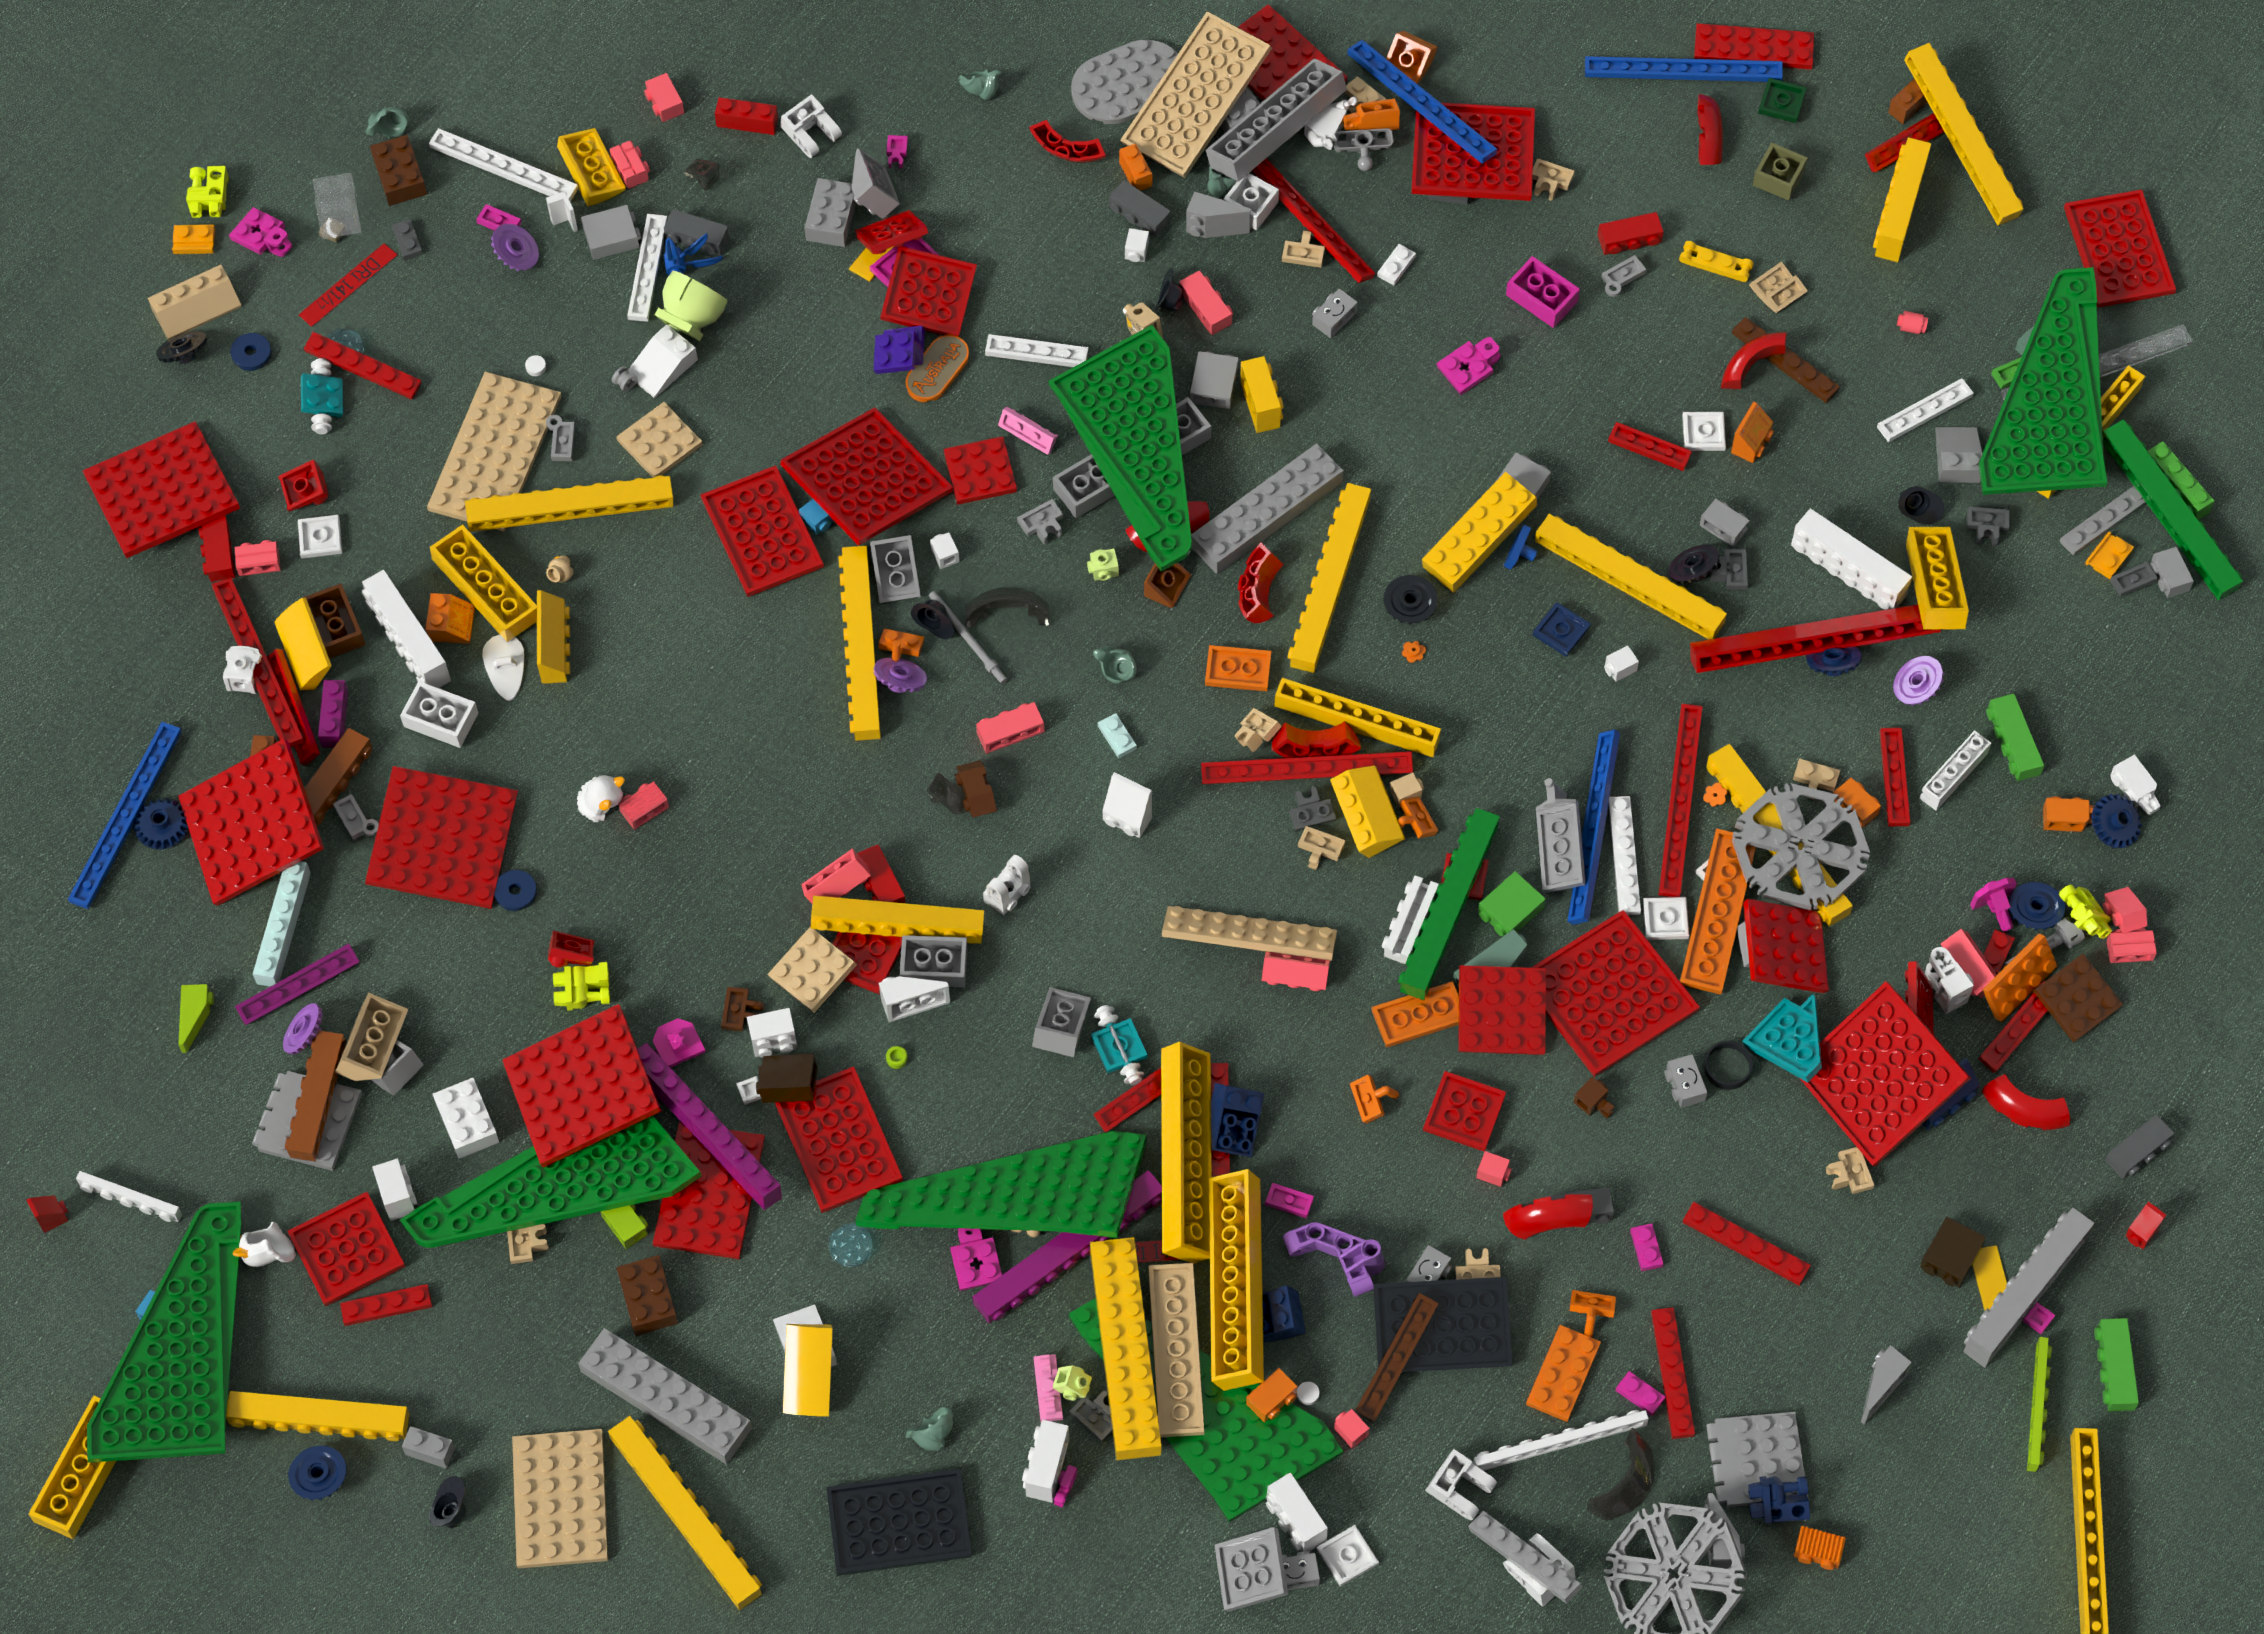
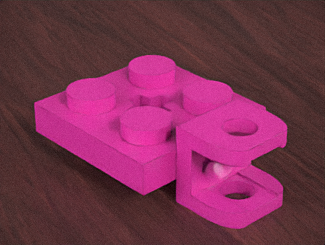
M254 207L229 234L232 241L260 255L268 249L270 253L283 257L293 247L291 241L287 239V232L283 230L285 228L284 223ZM256 229L261 230L260 232L256 231L255 233H253V231ZM281 245H285L284 249H279Z
M1491 337L1481 340L1475 347L1468 341L1436 364L1457 392L1462 395L1493 374L1491 366L1499 361L1501 357L1499 353L1500 348ZM1464 364H1465V365H1469V366H1468L1469 370H1468V371H1466V370H1462V371H1461V370H1460V369H1461V366L1464 365Z
M958 1228L960 1245L950 1247L960 1291L989 1285L1002 1276L994 1239L982 1240L980 1229ZM967 1231L973 1232L970 1235L966 1234ZM974 1259L983 1262L979 1270L970 1266Z

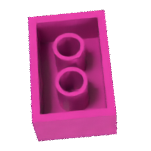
M1533 256L1507 282L1506 296L1552 328L1578 303L1580 293L1578 287Z

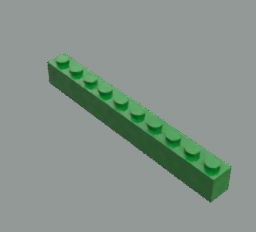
M2123 419L2105 429L2102 433L2103 445L2216 599L2219 601L2237 591L2243 582L2241 574L2232 567L2228 556L2220 551L2216 540L2206 532L2205 525L2195 517L2193 509L2184 502L2180 491L2172 486L2168 475L2158 467L2157 460L2147 452L2145 444L2136 437L2132 426L2127 425Z
M1479 808L1475 809L1473 815L1469 814L1465 825L1467 830L1466 832H1461L1458 840L1460 846L1458 849L1455 848L1452 853L1451 861L1453 862L1451 867L1447 866L1443 875L1445 881L1443 884L1440 883L1436 891L1438 897L1436 901L1432 900L1428 910L1430 916L1428 919L1424 918L1421 926L1423 932L1421 936L1417 935L1413 945L1415 951L1413 954L1409 953L1406 972L1402 971L1399 976L1398 983L1401 984V993L1425 1000L1481 869L1483 860L1498 829L1499 815Z

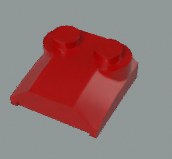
M314 459L278 476L288 511L311 503L319 505L328 498V489L323 472Z
M553 930L548 949V960L552 966L562 968L568 964L591 965L594 959L593 946L595 941Z

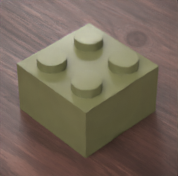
M1771 142L1755 171L1753 186L1789 201L1805 172L1808 157Z

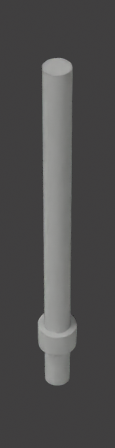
M932 591L929 597L944 605L953 626L982 660L986 670L993 674L1001 684H1004L1008 679L999 669L998 663L988 656L936 591Z

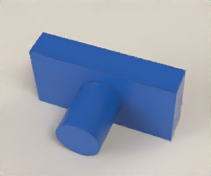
M1523 525L1518 531L1503 565L1504 567L1511 570L1517 562L1519 555L1533 561L1537 550L1525 544L1531 528Z

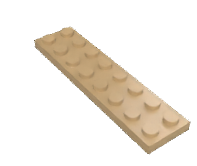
M1168 906L1162 929V937L1331 961L1337 930L1328 927H1313L1307 924L1299 925L1286 921L1278 922L1264 918L1257 919L1243 915H1229L1222 912L1214 913L1201 909H1186L1180 906Z
M1193 1263L1149 1265L1160 1437L1204 1435Z

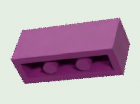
M324 680L318 733L322 748H334L344 735L348 689L345 680Z

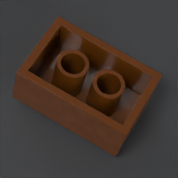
M408 135L370 146L373 161L389 206L427 195L424 180Z
M341 583L303 597L308 602L329 659L365 646L362 632Z
M659 1255L616 1267L635 1336L678 1324Z

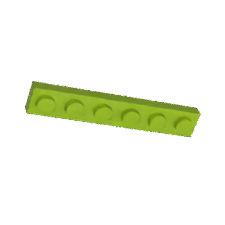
M2039 1337L2036 1343L2027 1471L2036 1472L2039 1465H2043L2044 1452L2040 1450L2041 1444L2045 1442L2046 1431L2042 1430V1422H2046L2047 1409L2043 1408L2044 1401L2048 1400L2049 1388H2045V1381L2049 1380L2050 1367H2047V1359L2051 1358L2052 1346H2048L2049 1338Z

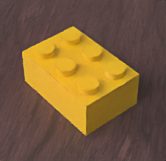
M1264 356L1241 361L1240 383L1256 433L1280 428V420L1283 419L1281 410L1283 409V402L1281 397H1277L1276 380L1271 378L1272 368L1270 363H1266Z

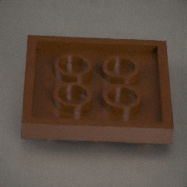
M2081 954L2033 990L2072 1042H2075L2123 1005L2084 954Z

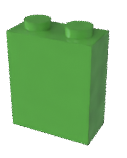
M1514 871L1479 903L1478 913L1483 921L1489 922L1494 926L1497 934L1505 936L1513 929L1518 932L1545 907L1546 899Z

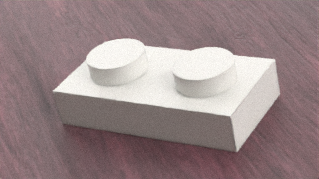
M1398 244L1378 271L1377 277L1395 285L1415 259L1416 253Z

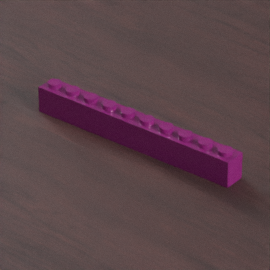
M647 1043L639 1047L638 1051L654 1093L764 1211L782 1199L781 1185Z
M1149 1170L1134 1181L1119 1233L1123 1232L1134 1219H1141L1152 1206L1155 1208L1162 1203V1186ZM1062 1232L972 1296L973 1304L989 1324L992 1321H999L1005 1316L1006 1311L1020 1306L1024 1298L1038 1293L1041 1286L1056 1280L1059 1276L1058 1274L1063 1270H1070L1081 1257H1088L1090 1255V1242L1110 1240L1111 1237Z

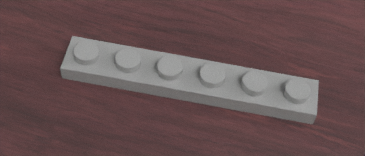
M2133 486L2061 537L2059 542L2074 556L2147 503Z
M1485 1511L1468 1526L1473 1534L1566 1604L1582 1589L1578 1581Z

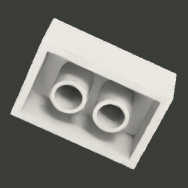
M418 681L400 717L405 728L461 748L478 715V710L474 701Z
M474 1078L433 1093L435 1103L458 1159L499 1143L496 1131Z
M1042 1420L1041 1426H1036L1035 1448H1030L1028 1460H1030L1029 1469L1025 1468L1022 1481H1024L1023 1488L1026 1489V1497L1053 1503L1069 1444V1426Z
M1291 1473L1267 1487L1266 1498L1268 1502H1266V1506L1272 1514L1276 1513L1280 1519L1278 1523L1285 1533L1288 1531L1292 1537L1290 1541L1296 1551L1310 1552L1327 1541V1526Z

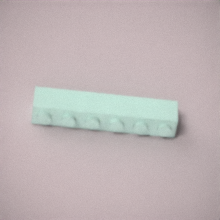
M300 861L282 871L253 971V976L258 985L272 986L280 981L311 874L307 862Z

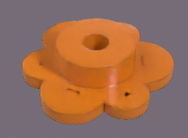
M1418 641L1413 643L1406 642L1403 646L1402 655L1407 657V661L1410 663H1414L1416 660L1421 661L1426 648L1420 645Z
M1715 783L1712 787L1708 786L1706 788L1707 793L1704 794L1703 799L1705 802L1710 803L1712 807L1717 806V804L1723 805L1726 802L1727 790L1720 783Z

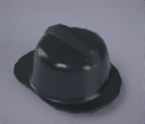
M1173 268L1167 271L1163 279L1155 310L1160 307L1166 310L1178 311L1183 302V289L1173 281Z
M1913 486L1900 492L1898 508L1906 517L1926 525L1933 524L1941 518L1944 511V503L1936 494L1922 487Z
M928 600L924 603H917L912 607L911 616L919 626L941 639L947 640L954 635L953 624L948 618V613L942 603L936 600Z
M457 1476L449 1477L439 1486L429 1512V1521L432 1525L436 1527L445 1525L453 1529L464 1518L466 1513V1507L463 1503L465 1483L461 1478Z

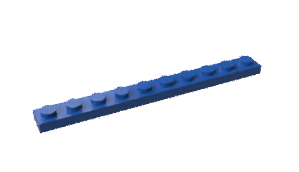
M1361 40L1348 48L1347 54L1480 163L1483 164L1497 154L1496 147L1366 42Z
M1585 56V77L1767 82L1768 78L1782 81L1783 78L1782 61Z
M161 722L68 898L69 903L89 910L135 822L134 819L138 817V812L141 811L182 733L181 728Z
M1615 729L1599 733L1582 831L1586 885L1573 888L1567 920L1572 925L1588 922L1590 918L1620 732Z

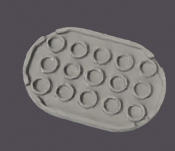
M1138 40L1089 59L1077 69L1072 79L1071 94L1076 108L1088 119L1103 121V124H1119L1134 119L1178 53L1170 46L1159 41Z

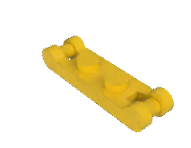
M1692 241L1685 242L1684 252L1679 257V261L1684 264L1741 282L1748 280V272L1752 270L1754 265L1750 259L1736 258L1698 246Z

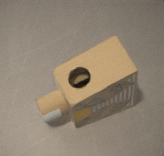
M1138 303L1135 306L1128 304L1124 307L1123 313L1126 315L1127 326L1132 335L1153 325L1163 338L1160 317L1144 303Z

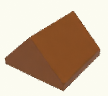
M1179 563L1162 572L1154 564L1144 581V597L1173 608L1191 574Z

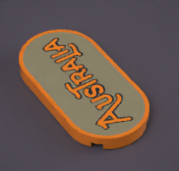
M944 335L931 343L923 354V364L915 365V370H910L906 377L907 391L914 400L919 402L935 401L945 393L969 360V349L966 342L958 336Z

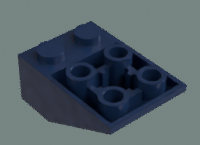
M1215 1083L1210 1104L1212 1150L1247 1157L1252 1156L1265 1093Z
M1286 1285L1262 1293L1263 1343L1285 1340L1306 1333L1298 1291Z

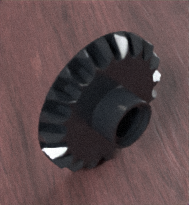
M191 331L177 335L164 342L157 349L156 355L159 361L165 363H172L174 361L179 362V364L189 363L195 359V353H198V350H202L203 346L206 345V335L201 331Z
M1698 545L1683 551L1671 562L1668 569L1669 576L1672 581L1682 584L1687 582L1691 584L1704 580L1720 562L1718 550L1711 545Z
M1400 576L1390 582L1384 592V606L1388 614H1391L1394 620H1400L1401 623L1407 622L1412 624L1417 622L1419 624L1420 621H1426L1430 615H1433L1437 607L1438 596L1434 586L1420 576Z

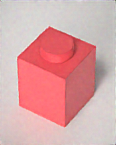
M1485 1151L1476 1178L1501 1187L1503 1181H1508L1512 1171L1509 1168L1510 1160Z
M1353 1409L1347 1413L1344 1411L1336 1417L1334 1430L1351 1449L1369 1436V1427Z

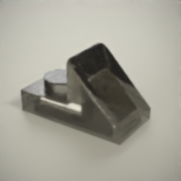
M695 159L683 170L687 177L697 179L705 191L719 179V165L715 162Z
M937 773L927 789L931 802L941 803L955 815L960 814L964 808L963 800L966 799L965 793L942 774Z

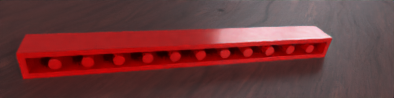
M1912 605L1690 643V657L1696 673L1820 653L1829 648L1844 649L1939 633L1941 629H1923L1919 606Z

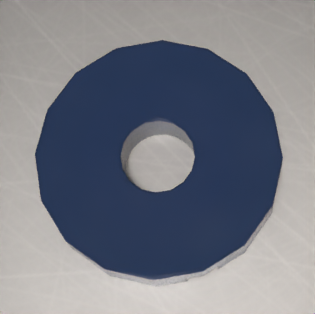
M247 333L241 335L233 342L230 353L234 364L239 366L240 369L254 371L262 368L270 360L272 351L269 341L264 336L258 333ZM250 349L256 350L253 355L246 354Z
M511 870L498 878L494 896L498 904L504 909L519 911L518 909H525L534 902L537 888L534 879L527 872ZM513 887L521 888L520 893L516 895L511 894L510 890Z

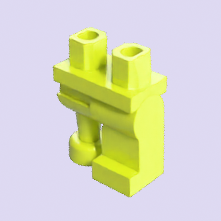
M207 166L206 186H202V181L206 177V170L201 167L191 168L190 178L193 180V184L187 190L186 201L192 218L202 217V210H209L211 217H221L222 210H226V188L229 179L226 166Z
M2068 885L2059 892V896L2066 905L2073 908L2071 917L2078 920L2074 923L2077 928L2086 930L2092 936L2097 934L2102 939L2106 938L2113 931L2108 925L2111 918L2104 913L2088 889L2079 886L2075 889L2073 885Z
M607 962L598 963L599 965L575 966L572 968L567 966L564 967V972L553 973L554 987L565 986V991L554 992L555 1006H566L567 1011L582 1009L588 1002L601 1000L603 1005L610 1004ZM600 989V992H588V990Z

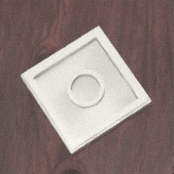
M1683 412L1685 449L1691 451H1725L1724 412Z
M339 515L298 519L301 559L342 554Z
M1686 897L1643 898L1645 936L1647 940L1689 939Z
M1356 1525L1316 1547V1550L1340 1587L1379 1565V1561Z

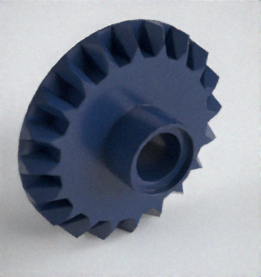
M1856 647L1844 649L1829 648L1820 653L1807 654V665L1810 666V669H1815V672H1822L1828 676H1839L1843 672L1848 673L1849 670H1855V667L1859 666L1861 652Z
M2109 794L2100 798L2094 805L2091 815L2092 826L2098 838L2106 845L2113 848H2125L2138 840L2137 837L2141 833L2140 827L2143 825L2140 823L2142 816L2138 815V808L2133 806V801L2127 800V796L2122 797L2119 794Z
M158 798L157 801H150L148 805H143L142 810L138 812V817L134 819L135 833L140 842L152 849H167L178 844L186 836L189 829L186 822L187 817L184 815L185 811H183L181 804L176 800L172 801L168 798L161 800ZM165 819L162 823H157L159 820Z
M2024 883L2012 892L2009 899L2010 912L2013 914V919H2017L2019 925H2026L2027 929L2032 927L2035 931L2038 929L2045 931L2048 927L2053 928L2063 918L2065 913V902L2059 896V892L2045 883Z
M328 1446L310 1447L299 1453L291 1463L288 1472L289 1483L293 1491L303 1499L307 1498L311 1501L319 1499L322 1501L324 1497H331L333 1492H338V1488L344 1485V1478L347 1477V1466L343 1456L334 1448Z

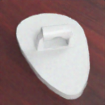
M497 635L486 642L482 654L483 661L494 689L503 699L512 701L519 692L522 683L524 649L516 637L506 642L501 635Z

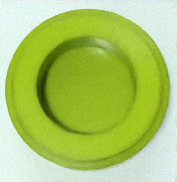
M893 1046L886 1053V1062L891 1068L900 1069L908 1061L906 1050L900 1046Z

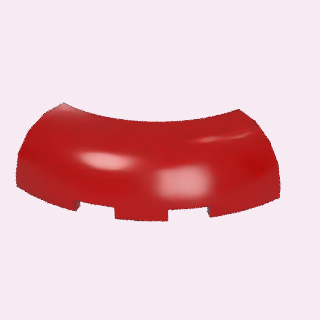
M1698 94V123L1700 130H1703V134L1699 133L1698 161L1700 165L1719 164L1722 162L1723 128L1720 106L1712 97Z
M1047 120L1029 127L1036 141L1046 151L1060 159L1076 163H1088L1106 158L1098 138L1090 141L1072 142L1066 140L1050 126Z
M1787 332L1762 335L1742 346L1728 363L1722 378L1721 388L1741 389L1747 372L1757 360H1762L1776 354H1785Z
M1187 502L1191 534L1209 522L1210 512L1207 502ZM1133 526L1128 527L1125 531L1130 540L1139 549L1147 552Z
M1261 542L1247 559V567L1244 575H1240L1237 589L1240 591V600H1238L1240 610L1244 617L1252 623H1262L1274 616L1269 608L1268 593L1275 575L1284 565Z
M1345 721L1333 728L1320 731L1298 729L1285 722L1272 740V750L1285 758L1351 755L1361 749L1356 733Z
M2006 1074L1990 1081L1982 1089V1093L1990 1105L1998 1113L2001 1112L2018 1125L2042 1128V1130L2060 1129L2070 1125V1114L2064 1097L2054 1100L2030 1097L2019 1091L2009 1081Z
M1570 1194L1565 1195V1198L1552 1200L1551 1197L1533 1200L1534 1204L1525 1207L1519 1204L1503 1213V1218L1509 1231L1516 1237L1524 1240L1537 1233L1567 1227L1585 1228L1592 1215L1593 1198L1592 1195Z

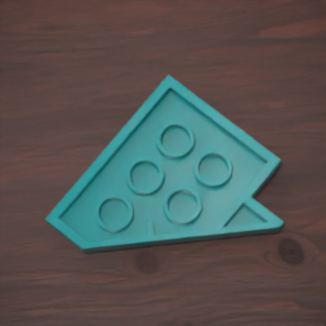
M1813 994L1801 1006L1784 998L1742 1041L1744 1047L1807 1083L1822 1069L1817 1001Z

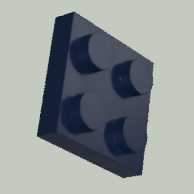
M1556 602L1534 629L1532 635L1567 657L1590 629L1591 624Z

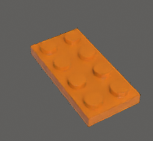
M2038 934L1982 989L1996 1020L2002 1022L2057 967L2055 958L2044 935Z
M1453 981L1430 988L1425 1000L1408 995L1373 1006L1371 1011L1386 1048L1459 1025V996Z
M1559 1325L1526 1405L1568 1422L1601 1341Z

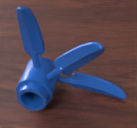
M707 233L684 250V253L668 237L664 254L666 273L670 275L674 270L684 274L686 272V265H692L694 268L705 267L721 261L723 256L685 262L684 256L695 254L706 243L708 239Z

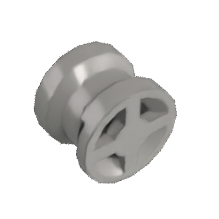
M622 366L614 373L612 382L615 385L618 384L622 391L628 392L636 384L637 376L633 373L630 374L628 368Z

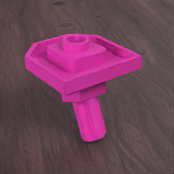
M2004 878L1987 883L1975 893L1970 903L1972 910L1988 905L1991 912L1996 913L2002 931L2013 928L2008 909L2011 907L2007 897L2011 896L2017 884L2015 879Z
M677 1018L657 1028L653 1044L660 1058L670 1068L705 1053V1048L691 1022Z

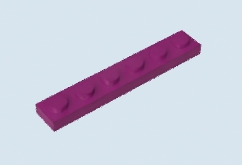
M348 943L234 1007L243 1023L247 1025L359 963V960Z

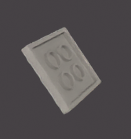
M1272 1527L1214 1545L1225 1611L1230 1612L1288 1595L1277 1528Z

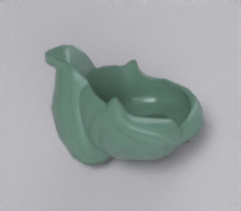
M986 69L984 72L974 71L970 75L961 74L958 77L959 83L967 92L979 95L985 101L990 100L997 92L998 75L1001 74V71L995 69L988 72V69Z
M387 107L381 111H375L368 119V128L365 132L371 136L378 132L389 139L400 137L405 133L406 127L410 122L409 115L399 107Z
M1209 167L1207 189L1215 198L1220 199L1224 197L1227 190L1232 189L1237 181Z
M1103 646L1093 651V655L1101 664L1104 677L1110 682L1119 684L1134 678L1137 667L1129 651L1114 649L1110 646Z
M942 1407L934 1412L930 1418H923L919 1428H911L907 1431L906 1438L911 1437L920 1447L928 1451L942 1450L945 1446V1438L953 1427L952 1410L948 1407Z

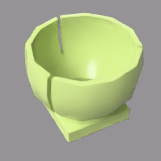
M673 270L668 276L662 291L664 309L658 308L655 316L665 324L700 341L703 336L700 331L701 328L716 322L724 312L728 301L707 286L694 279L690 282V277Z

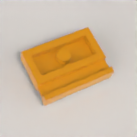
M174 225L173 254L213 253L214 225Z
M2109 531L2088 557L2085 564L2091 565L2094 570L2111 579L2132 553L2134 547L2118 536L2111 535Z

